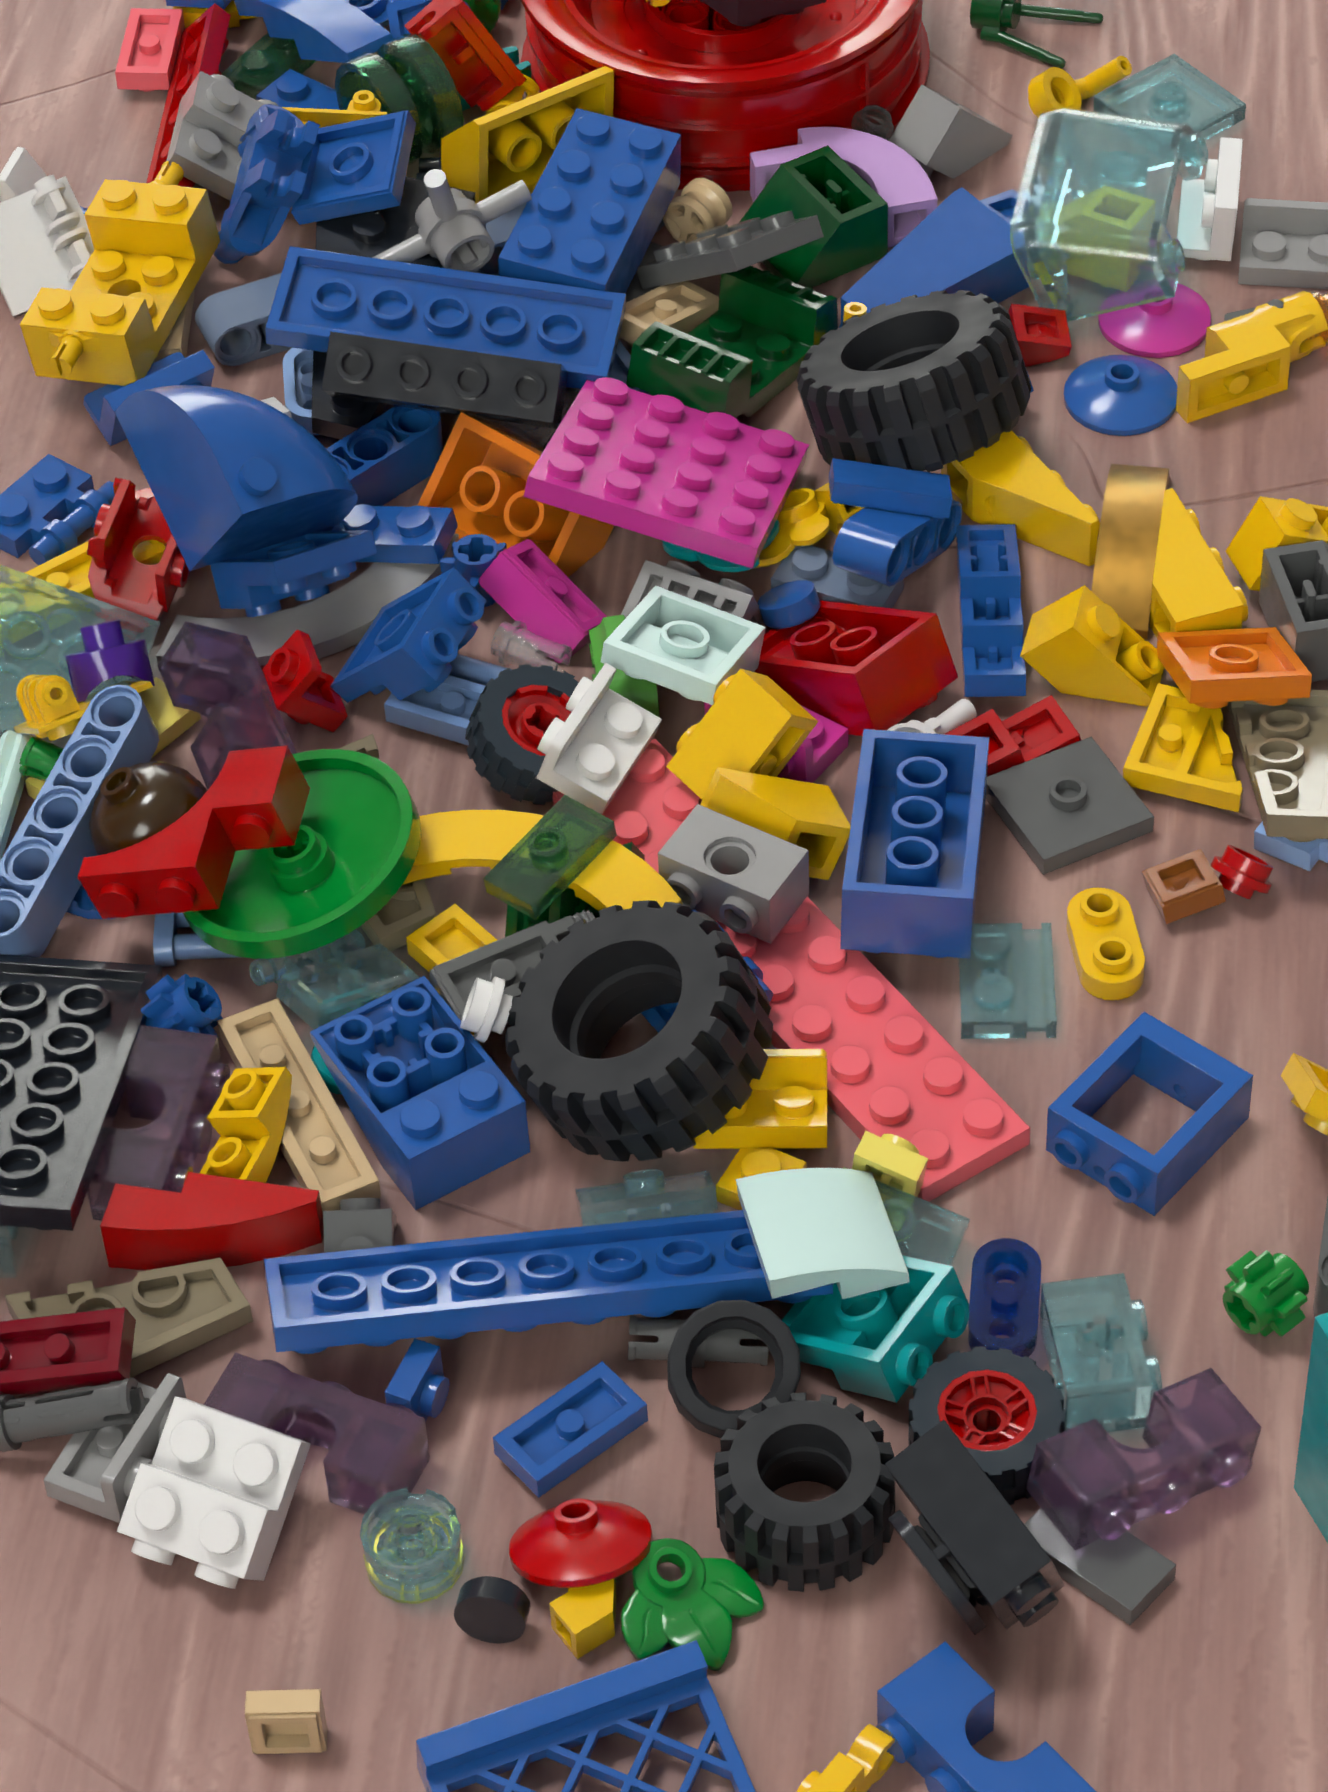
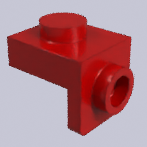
M296 630L282 647L274 651L268 663L262 669L277 710L286 713L300 724L307 725L311 723L334 733L348 717L341 696L330 687L334 682L333 676L322 672V667L309 634Z

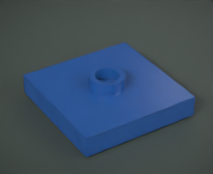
M408 110L319 128L315 145L304 158L300 171L307 174L302 195L293 204L291 210L299 225L400 206L416 122Z

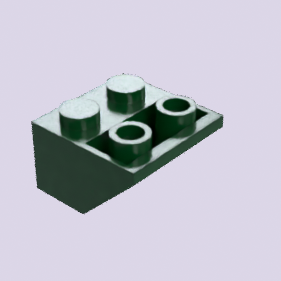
M828 145L781 164L740 220V222L757 217L762 220L790 210L793 212L794 219L818 216L824 237L761 261L774 275L783 279H791L793 283L804 287L813 288L879 260L888 253V203Z

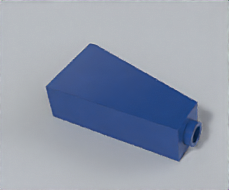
M961 187L950 194L841 296V324L839 328L843 326L844 306L851 302L864 304L867 307V313H869L871 308L884 303L887 306L900 302L901 298L912 295L922 297L934 291L944 290L948 294H955L958 290L971 291L976 296L980 293L1000 303L1032 286L1034 242Z

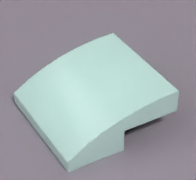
M802 1168L762 1173L736 1179L739 1201L772 1299L837 1283L842 1299L910 1282L908 1270L872 1172L843 1168Z

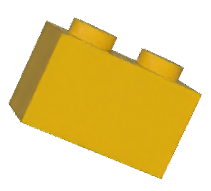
M740 668L736 674L728 677L717 688L713 697L714 704L702 720L688 728L680 737L676 745L677 753L666 767L703 800L717 767L777 777L818 721L767 675Z

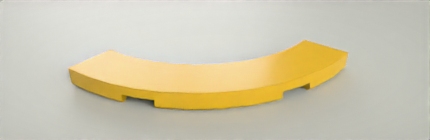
M460 810L419 816L421 839L418 854L410 873L402 884L452 874V868L490 867L491 873L520 876L541 882L544 881V878L559 882L573 889L576 897L582 899L598 911L614 905H620L624 910L632 908L633 901L646 900L657 901L661 908L665 902L683 905L681 898L668 882L646 861L623 845L591 829L565 820L534 813L508 810Z

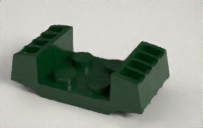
M753 266L721 274L718 311L687 334L655 321L637 338L632 347L626 385L649 392L652 396H672L680 400L684 406L707 413L722 412L735 418L741 414L750 417L797 379L801 362L804 361L805 355L811 346L819 345L820 338L830 330L836 331L838 329L837 298L831 295L826 296L814 291L811 287L801 286L793 283L791 279H783L771 274L768 270H761Z

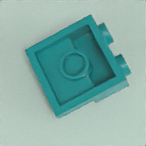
M903 1256L909 1273L910 1282L846 1299H842L837 1283H833V1294L812 1296L806 1301L795 1303L782 1321L789 1327L800 1350V1362L832 1369L843 1390L897 1403L909 1386H915L919 1378L923 1379L927 1374V1368L933 1364L932 1355L945 1338H957L967 1327L970 1305L954 1267Z

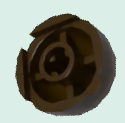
M164 761L139 763L113 771L106 777L100 787V793L94 801L89 820L91 840L97 854L102 855L121 850L162 831L188 812L208 790L187 770Z

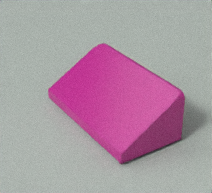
M529 539L501 551L479 579L480 586L557 663L568 660L590 642L589 630L597 627L603 617H607Z

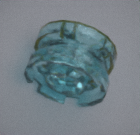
M407 1487L388 1492L372 1503L362 1518L360 1540L369 1582L382 1596L398 1603L419 1604L437 1599L453 1588L462 1574L465 1558L464 1546L461 1540V1524H459L456 1515V1508L441 1494L426 1489L425 1494L408 1493Z

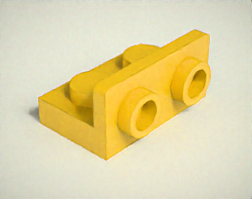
M763 1049L768 1059L760 1080L753 1078L749 1084L752 1089L751 1096L741 1109L734 1106L724 1116L727 1123L714 1134L708 1129L695 1137L696 1145L693 1146V1149L827 1148V1052L824 1049Z

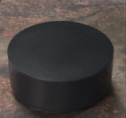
M493 1576L477 1577L468 1580L462 1585L454 1609V1619L465 1633L475 1639L496 1644L509 1643L520 1638L525 1631L531 1608L530 1600L523 1590L508 1580Z

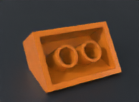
M460 412L417 505L453 508L458 524L455 534H459V540L468 535L483 534L493 538L497 544L506 543L508 549L529 539L567 577L571 576L604 548L614 525L523 497L528 475L544 451V448L497 422Z

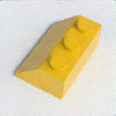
M604 66L472 120L441 138V170L446 175L449 187L475 192L476 203L520 180L525 182L530 194H532L576 108L613 117L614 70Z

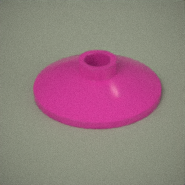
M1167 280L1134 281L1128 289L1116 288L1104 298L1099 307L1098 324L1103 336L1116 348L1136 356L1164 358L1183 354L1198 346L1206 338L1207 327L1211 325V312L1206 301L1187 286Z

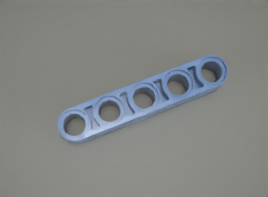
M128 685L106 687L91 700L0 861V955L41 957L81 886L78 873L83 858L98 855L91 840L89 820L94 801L100 793L103 781L108 775L119 768L149 762L157 749L159 742L158 730L141 696L134 688Z

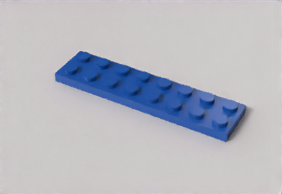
M743 1210L264 1259L266 1288L276 1352L294 1351L300 1354H314L328 1347L362 1343L368 1346L381 1347L393 1344L400 1339L428 1336L439 1339H455L464 1336L468 1332L495 1329L523 1332L533 1329L537 1325L574 1322L576 1324L590 1325L599 1323L609 1317L641 1314L646 1317H664L676 1310L703 1308L717 1301L746 1300L749 1302L779 1300L786 1303H799L808 1300L812 1296L833 1294V1284L772 1299Z

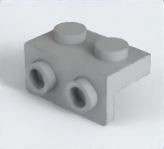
M168 1373L157 1389L138 1382L137 1388L141 1387L145 1408L135 1424L109 1426L92 1431L74 1433L43 1480L47 1496L120 1523L140 1463L151 1464L174 1397L186 1398L182 1378Z

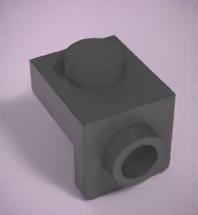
M380 1199L340 1200V1210L323 1211L324 1253L395 1246L394 1230H397V1216L392 1208L381 1209Z

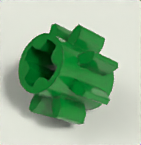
M1250 1250L1226 1269L1232 1281L1224 1286L1223 1305L1231 1320L1244 1332L1252 1335L1260 1332L1262 1336L1266 1337L1275 1331L1282 1337L1306 1318L1299 1307L1308 1301L1306 1296L1309 1293L1308 1280L1298 1264L1287 1255L1282 1253L1271 1255L1270 1251L1266 1250L1257 1257Z

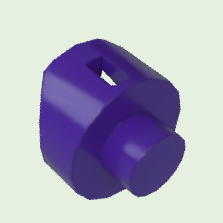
M120 619L80 627L85 651L65 656L72 684L71 687L77 702L86 701L89 693L101 682L115 676H128L138 681H151L152 685L155 686L146 640L140 639L125 642Z

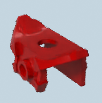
M115 477L113 485L115 496L111 505L104 503L101 506L95 521L94 537L88 540L87 555L92 557L88 579L104 621L120 619L124 640L128 642L134 641L139 634L150 631L157 624L163 612L168 613L177 588H183L186 585L190 571L151 488L135 491L136 485L132 481ZM147 540H155L163 543L166 548L158 564L145 565L138 562L133 556L137 545Z

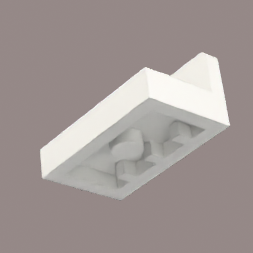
M1221 137L1218 160L1207 159L1205 180L1191 178L1182 180L1176 242L1177 256L1204 261H1231L1238 210L1243 139Z
M607 663L604 664L593 681L585 676L580 680L566 705V709L572 713L565 722L555 717L537 750L546 754L537 779L599 815L603 814L655 736L662 721L660 717L609 689L617 669Z

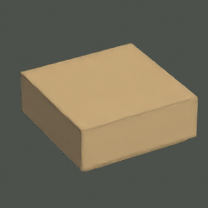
M321 1689L246 1691L245 1718L253 1753H322V1751H327L328 1727Z

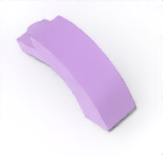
M841 127L798 129L797 145L750 153V195L754 202L781 164L828 145L888 203V247L896 246L937 208L938 198L922 166L910 154L894 143L867 132Z

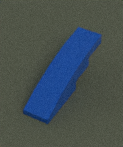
M234 0L240 16L263 17L270 37L294 39L301 59L351 64L394 44L392 34L360 9L344 0Z
M1015 524L956 525L964 697L1026 696L1025 660L1020 657L1023 647L1024 624Z

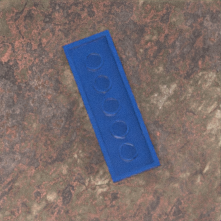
M290 246L265 328L266 344L327 353L331 331L562 364L568 371L566 387L581 389L586 380L596 381L599 378H610L626 309V294Z

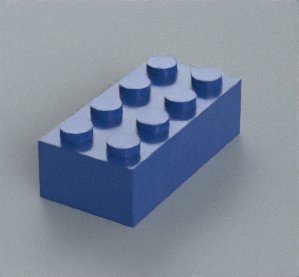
M576 108L531 194L532 200L528 201L498 257L499 276L625 294L680 185L681 134Z
M873 729L863 730L842 886L840 949L859 950L870 953L886 952L926 955L936 958L954 957L970 959L986 802L989 737Z

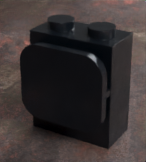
M942 1420L885 1463L902 1492L920 1514L918 1519L922 1527L918 1525L912 1526L900 1509L888 1518L974 1635L986 1627L975 1610L977 1606L976 1601L981 1606L988 1605L1006 1630L1018 1621H1020L1023 1627H1028L1043 1618L1058 1604L1059 1600L1054 1593L1065 1585L1052 1560L945 1420Z

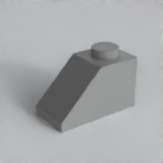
M921 84L889 141L910 154L922 166L929 178L933 171L936 170L954 179L1007 146L1013 135L976 112Z

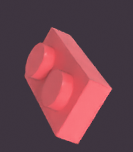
M131 8L115 71L118 89L140 90L144 92L169 90L181 35L185 28L183 9Z

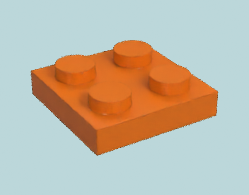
M1276 627L1158 632V658L1190 704L1194 703L1197 706L1210 709L1225 707L1232 701H1255L1263 705L1278 706L1287 703L1289 699L1310 698L1312 674Z

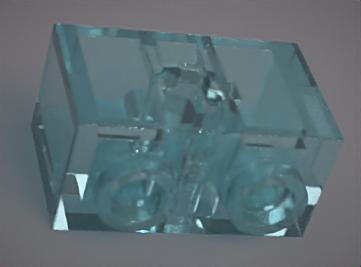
M1124 1273L1041 1283L1040 1329L1050 1372L1054 1378V1385L1056 1389H1061L1064 1397L1066 1438L1149 1427L1151 1399L1162 1396L1161 1373L1157 1357L1155 1355L1145 1356L1141 1341H1147L1148 1337L1145 1308L1141 1299L1131 1300Z

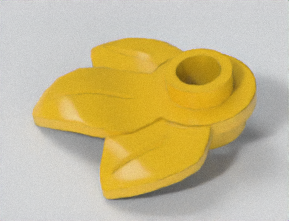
M799 488L791 490L777 518L780 523L779 532L772 543L761 551L759 555L760 564L755 568L776 564L788 557L796 546L813 545L828 533L830 520L826 517L825 504L817 501L815 492L812 489Z

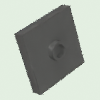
M1092 736L987 777V801L1043 875L1153 832V814Z

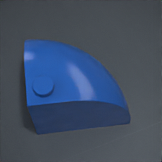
M162 386L131 394L115 411L189 571L338 525L357 504L358 495L349 478L322 443L288 415L253 397L210 386Z

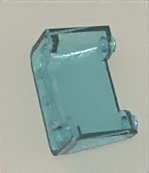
M1061 108L1040 114L1010 225V240L1013 254L1040 307L1065 310L1067 322L1175 297L1179 272H1183L1185 269V255L1180 241L1177 238H1171L1166 224L1178 173L1185 181L1197 179L1201 176L1203 166L1208 163V149L1201 133H1194L1187 124L1070 108Z

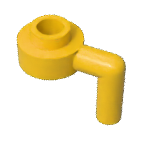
M1118 56L1085 77L1076 80L1063 69L1051 67L1031 79L1028 86L1030 108L1038 118L1046 123L1060 125L1079 113L1082 100L1095 96L1130 75L1132 72L1131 64L1126 57Z

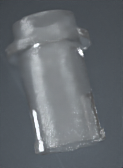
M516 620L512 624L504 621L498 627L492 639L491 654L498 657L500 665L509 667L512 664L518 666L531 664L532 667L546 665L553 667V670L564 673L565 670L559 668L557 663L545 658L549 657L569 666L572 648L527 630L524 622Z

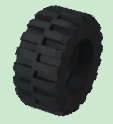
M944 290L934 291L922 297L912 295L901 298L900 302L887 306L884 303L871 308V312L860 317L855 315L844 321L843 326L836 331L830 330L820 338L819 345L811 346L805 355L804 361L801 362L797 377L798 390L819 452L823 460L830 466L832 458L906 470H927V472L943 469L944 464L955 460L961 462L974 456V451L982 447L988 448L999 441L1000 434L1010 432L1018 424L1019 417L1024 415L1032 389L1009 313L989 296L981 293L976 296L971 291L958 290L955 294H948Z
M646 900L633 901L632 908L624 910L622 906L614 905L599 910L600 917L588 923L582 918L567 928L570 934L560 942L556 943L551 940L540 952V958L542 959L535 969L528 967L521 978L518 988L522 994L520 997H513L507 1020L511 1027L507 1028L505 1036L506 1053L512 1059L511 1069L517 1081L562 1138L568 1139L572 1146L587 1155L600 1154L604 1160L626 1162L629 1161L631 1154H634L638 1161L662 1158L663 1150L673 1148L676 1152H681L696 1145L694 1138L708 1129L714 1134L727 1123L724 1116L734 1106L741 1109L751 1096L752 1089L749 1084L753 1078L760 1080L768 1059L763 1049L770 1048L772 1042L773 1023L769 1018L771 1006L768 997L728 934L721 930L715 920L705 913L692 911L690 906L665 902L661 908L657 901ZM678 1003L670 1020L650 1041L621 1056L600 1059L610 1039L630 1019L650 1008L663 1004Z

